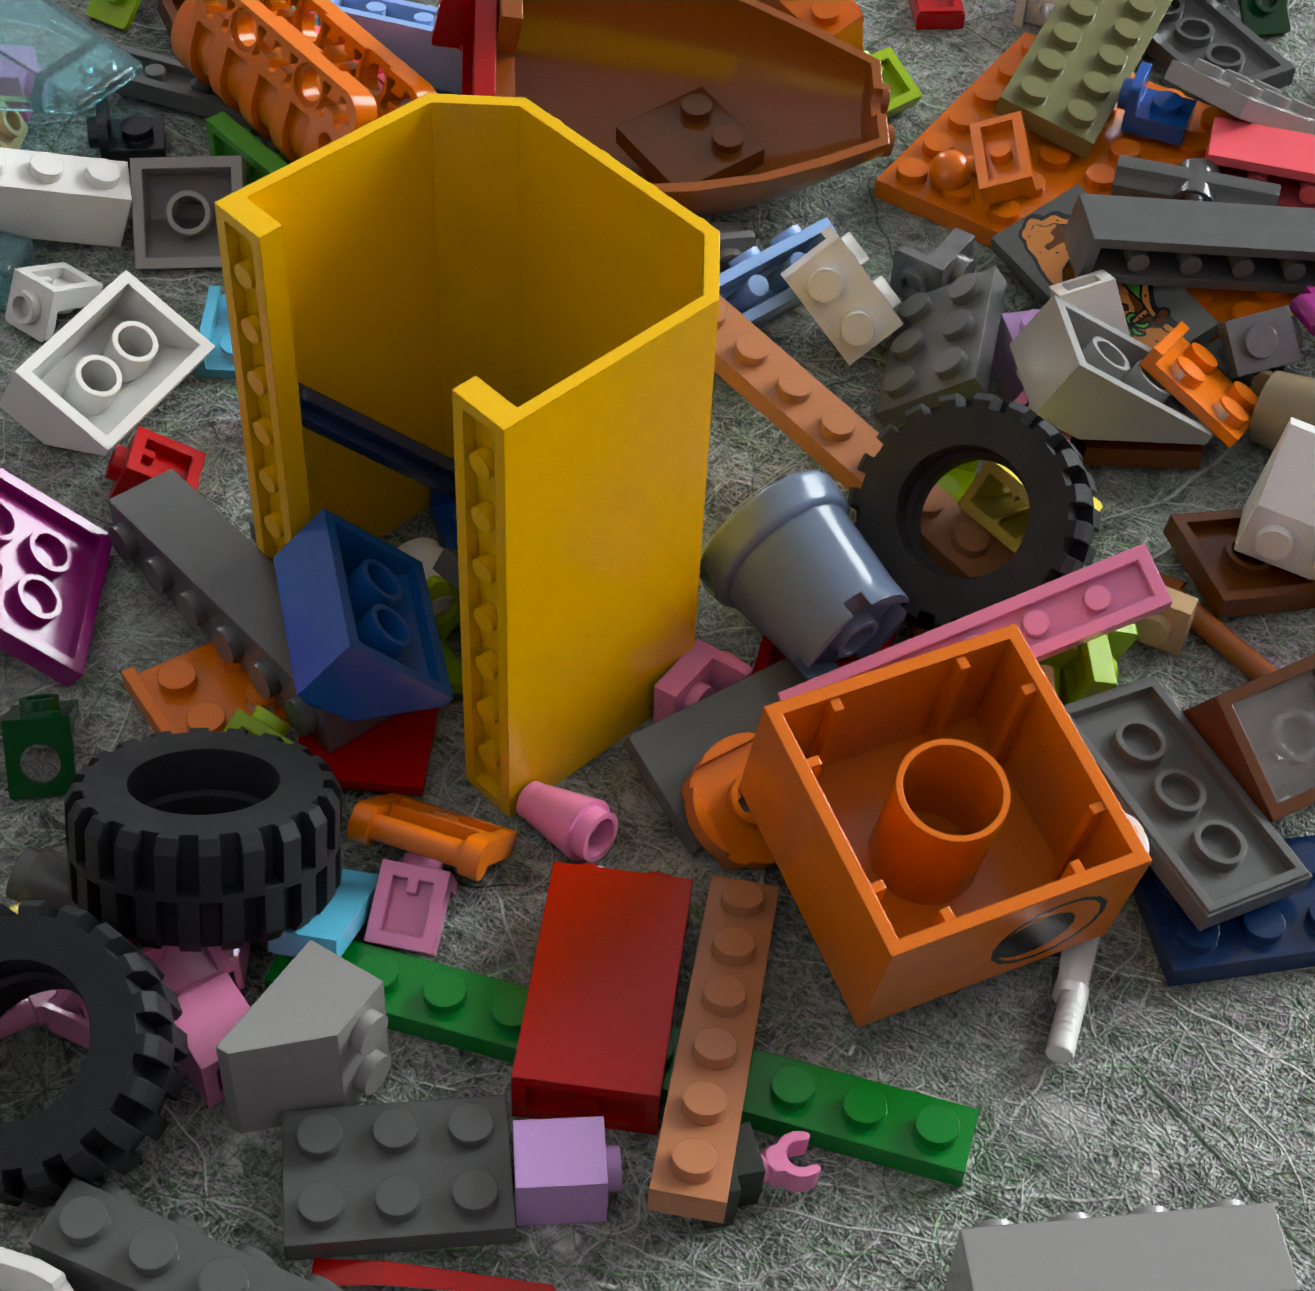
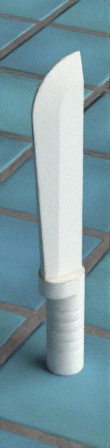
M1101 936L1061 951L1057 981L1052 992V999L1057 1005L1045 1049L1046 1056L1053 1062L1066 1064L1074 1058Z

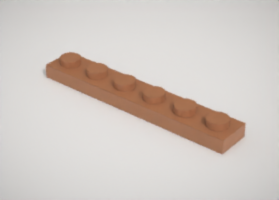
M711 876L649 1186L646 1210L724 1224L779 886L755 883L743 879Z

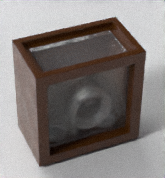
M1315 654L1183 711L1191 724L1270 822L1281 819L1315 803Z

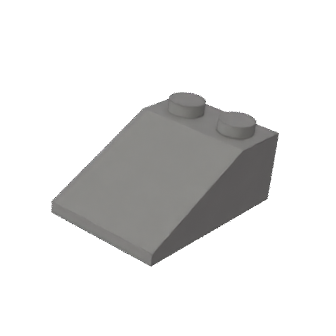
M1055 295L1049 299L1009 344L1018 369L1016 375L1023 384L1029 402L1028 408L1044 420H1047L1055 428L1077 439L1206 445L1213 437L1209 428L1139 365L1152 348Z

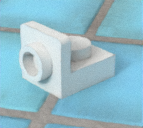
M65 262L15 268L5 319L9 324L39 342L48 341L54 334L57 314H70L76 308L85 307L102 292L103 284Z

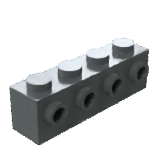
M72 1178L29 1242L33 1256L64 1272L67 1281L74 1291H343L338 1285L325 1277L308 1274L305 1278H302L277 1267L271 1257L256 1247L248 1244H238L233 1248L208 1237L201 1226L185 1216L169 1214L165 1218L140 1207L139 1203L130 1194L116 1186L103 1184L100 1188H96L76 1178Z

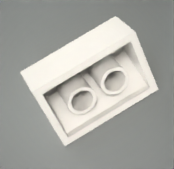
M0 147V236L121 248L132 202L128 162Z
M125 270L14 371L0 401V407L44 445L106 456L214 350L215 345L130 272Z
M1291 417L1243 507L1234 550L1310 580H1315V426Z

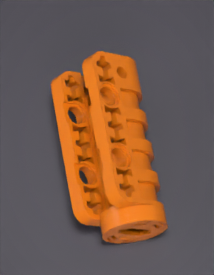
M185 0L179 8L172 25L171 46L177 60L201 82L211 86L213 92L230 108L240 112L244 120L259 134L272 140L277 150L291 162L318 150L427 93L437 94L428 81L330 0ZM316 13L318 14L321 21V27L318 36L315 31ZM379 67L383 69L385 75L382 91L378 85L377 75Z

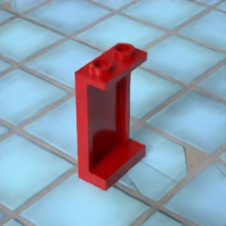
M439 0L431 33V44L439 47L457 48L461 51V95L495 96L497 0Z
M553 863L511 1075L512 1116L532 1119L604 1116V1126L607 1129L652 1135L658 1134L665 1068L685 935L690 918L693 879L673 877L663 872L641 873L603 868L593 863Z

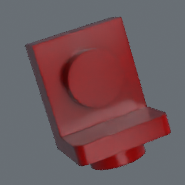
M138 426L128 447L117 444L111 455L104 474L105 478L113 481L108 500L127 491L129 487L133 488L171 468L193 489L197 490L206 453Z

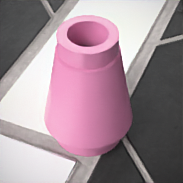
M540 781L530 782L518 797L516 804L518 816L525 819L572 861L586 860L588 862H596L609 851L615 841L618 832V818L614 813L610 812L609 806L604 800L548 784L545 785Z

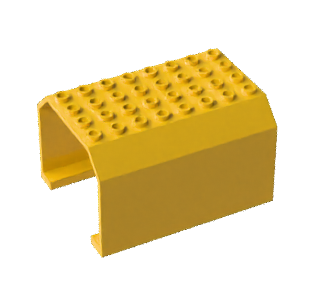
M427 93L214 202L257 548L274 563L273 557L323 508L379 538L430 507L429 487L303 427L298 383L455 460L466 779L510 818L517 813L516 804L518 797L530 782L540 781L545 785H557L653 717L654 685L682 655L694 648L719 311L720 231L527 98Z

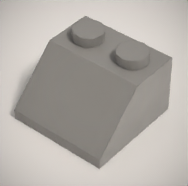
M235 155L130 158L135 270L222 268L214 202L248 185L247 164L243 157Z
M310 940L216 1046L230 1126L241 1133L282 1126V1111L354 1106L363 1094L369 1096L376 1092L384 1082L391 1067L387 1032L388 1017L386 1016L383 981Z

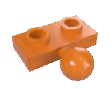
M1021 111L969 124L973 154L965 156L957 150H945L938 153L930 163V180L941 191L943 188L950 190L962 188L969 182L970 177L977 175L983 206L1001 201H1012L1018 197L1036 193L1027 135Z

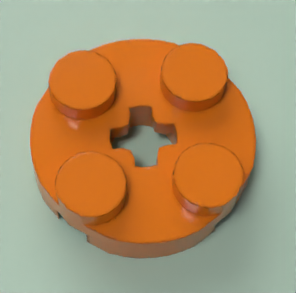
M751 732L734 734L714 744L697 760L691 774L682 785L685 813L693 834L699 843L710 854L715 856L717 862L729 870L743 868L760 870L777 865L752 813L745 812L738 802L742 797L739 786L755 737V733Z

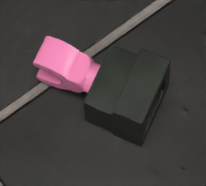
M740 1123L724 1224L701 1220L704 1230L733 1225L737 1207L758 1204L763 1183H768L772 1187L782 1186L793 1192H806L813 1189L817 1185L821 1167L818 1164L799 1167L792 1164L788 1159L789 1157L801 1156L806 1153L810 1134L805 1131H792L783 1135L777 1144L766 1147L760 1153L751 1123Z

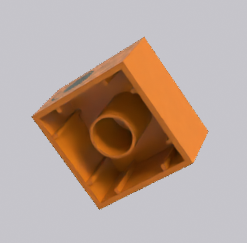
M1016 623L764 706L739 786L752 816L858 1028L1105 935L1153 861Z

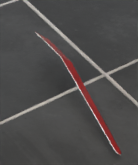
M314 1258L311 1274L329 1279L338 1286L386 1285L445 1291H556L555 1287L550 1284L381 1260Z

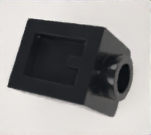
M107 95L96 96V115L87 116V133L90 148H99L101 158L128 162V167H130V158L167 157L164 116L145 117L135 115L122 119H111Z

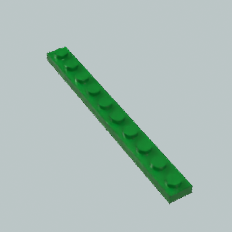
M352 940L341 957L383 981L386 1016L388 1017L387 1029L514 1064L529 987ZM275 955L264 978L265 989L273 983L295 957ZM673 1026L671 1028L662 1090V1105L665 1106L681 1031L680 1028ZM753 1048L741 1123L750 1122L753 1130L777 1137H782L792 1131H805L810 1134L808 1142L810 1146L961 1187L980 1110Z

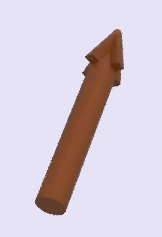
M1159 573L1165 586L1187 594L1183 590L1187 584L1186 581ZM1197 604L1190 629L1250 680L1253 681L1278 670L1202 605Z

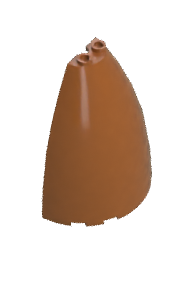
M497 0L495 96L527 98L553 117L562 121L601 150L606 151L611 157L637 175L654 184L659 190L699 217L747 208L815 185L876 157H889L892 154L895 142V129L893 125H889L887 122L886 113L890 102L889 84L883 83L881 61L811 24L757 0ZM702 86L765 148L763 165L738 177L698 182L655 184L616 143V127Z

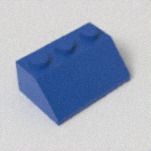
M323 508L273 557L296 695L311 707L327 710L349 722L445 707L454 698L422 562Z

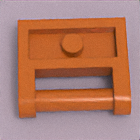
M395 792L360 800L354 807L347 826L348 840L367 846L377 841L457 867V875L476 881L482 879L489 865L512 856L518 831Z

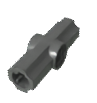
M1119 155L1111 195L1277 206L1281 185L1221 174L1218 166L1204 158H1191L1184 160L1179 165Z

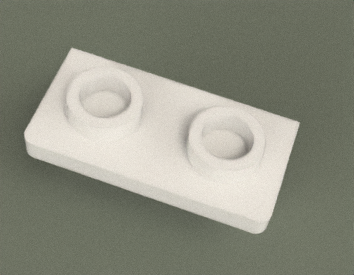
M829 225L821 231L825 240L784 270L781 276L850 366L904 324L893 310L901 301L881 275L872 281L861 265L869 260V257L852 234L848 232L840 238Z

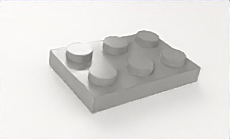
M1196 58L1193 66L1173 59L1163 78L1242 120L1258 125L1315 135V107L1295 98L1289 99L1281 95L1283 91L1260 80L1254 79L1253 81L1242 74L1227 68L1224 70L1200 58Z

